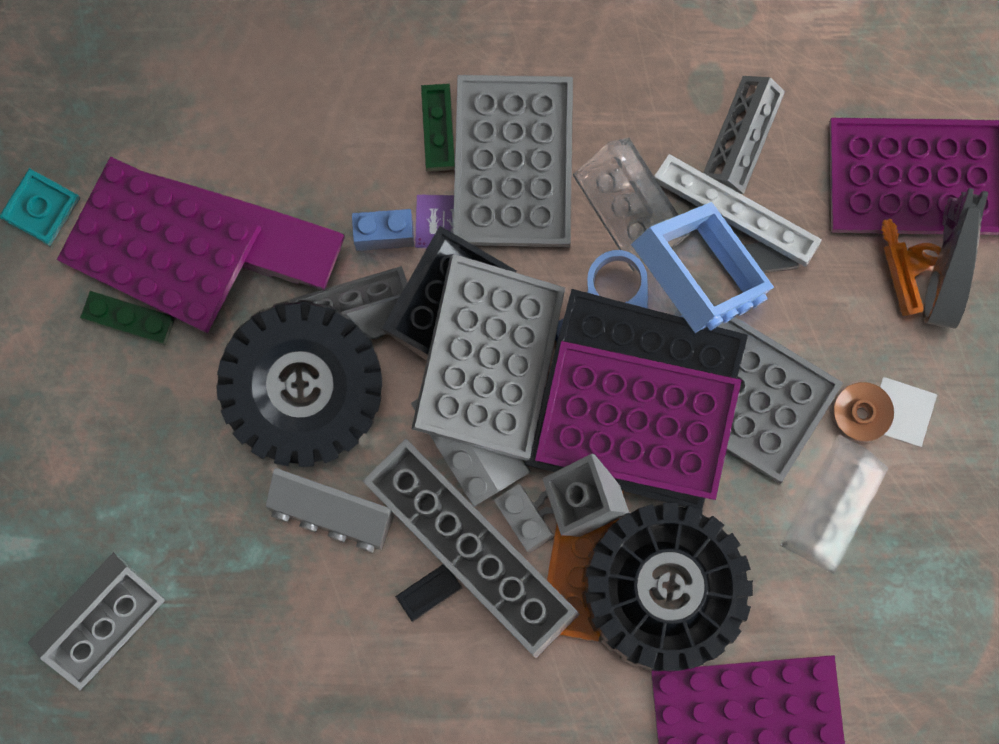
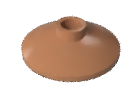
M858 382L847 386L838 395L834 404V418L839 429L849 438L862 442L873 441L883 436L891 427L894 419V406L889 395L881 387L868 382ZM857 410H865L867 412V418H859L857 415Z

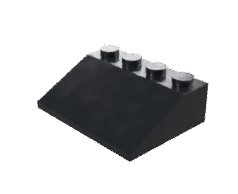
M441 226L438 227L381 329L426 361L450 256L455 254L515 273L517 272L514 268Z

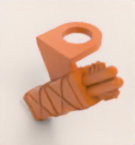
M885 219L882 221L883 225L881 226L882 235H884L883 239L888 242V246L884 247V254L889 265L892 283L894 284L901 309L900 312L903 316L923 312V304L915 277L929 267L934 266L938 257L926 254L924 250L934 251L939 256L941 247L932 243H921L909 247L907 250L905 242H898L899 233L897 225L893 223L892 219Z

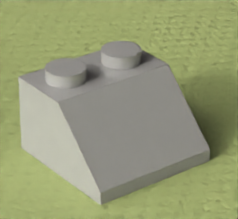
M590 454L542 478L561 535L581 537L629 513L619 483L595 454Z

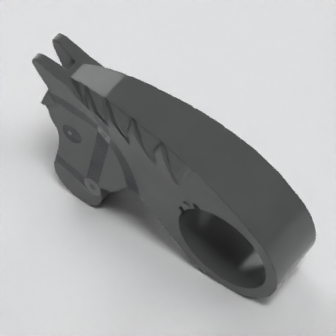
M968 188L967 192H961L958 199L950 197L946 203L942 221L944 226L943 245L926 291L923 310L924 323L956 329L962 319L969 298L977 259V247L979 246L981 221L988 196L987 191H982L980 195L973 194L974 189Z

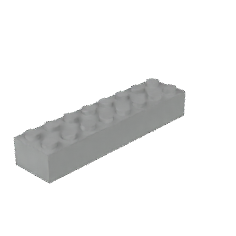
M407 439L363 480L372 492L391 509L535 658L580 615Z

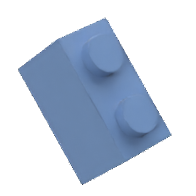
M411 209L352 213L353 241L356 251L415 247Z

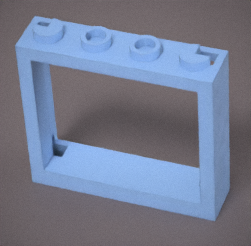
M712 202L649 227L631 244L695 333L706 327L711 331L722 322L725 324L735 316L743 315L752 307L755 309L768 299L765 294L774 288ZM697 229L743 293L714 307L670 247L668 241Z

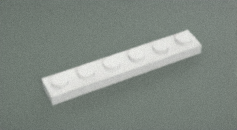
M670 154L654 176L655 183L698 207L712 202L728 224L804 267L807 266L821 244L822 239Z

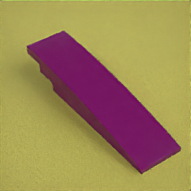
M147 173L259 225L262 229L242 268L271 278L275 276L295 284L300 282L325 291L345 239L343 233L213 191Z

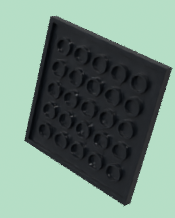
M571 289L542 398L531 456L525 464L552 472L564 468L558 465L535 461L561 341L737 379L748 335L716 327L711 331L706 327L695 333L682 317ZM614 478L619 483L622 491L667 503H678V506L685 508L690 505L701 510L703 509L705 501L703 497Z

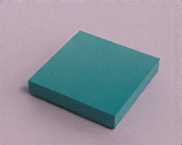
M29 168L2 210L0 219L50 247L79 202L80 197Z

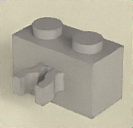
M519 483L494 499L525 550L531 553L554 538V534L543 519L546 514H554L552 507H545L538 511V508L545 504V499L548 497L546 490L541 493L537 501L532 502L523 486Z

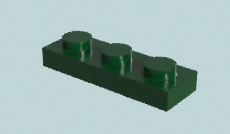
M450 83L421 85L426 172L455 170Z
M93 291L89 292L80 316L82 321L166 346L175 318L168 314Z

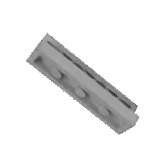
M742 77L703 172L740 194H744L785 93L771 77ZM750 85L757 86L755 93L746 98ZM746 110L744 119L736 124L737 116ZM735 135L734 144L726 149L727 141ZM725 161L726 164L722 174H714L716 167Z

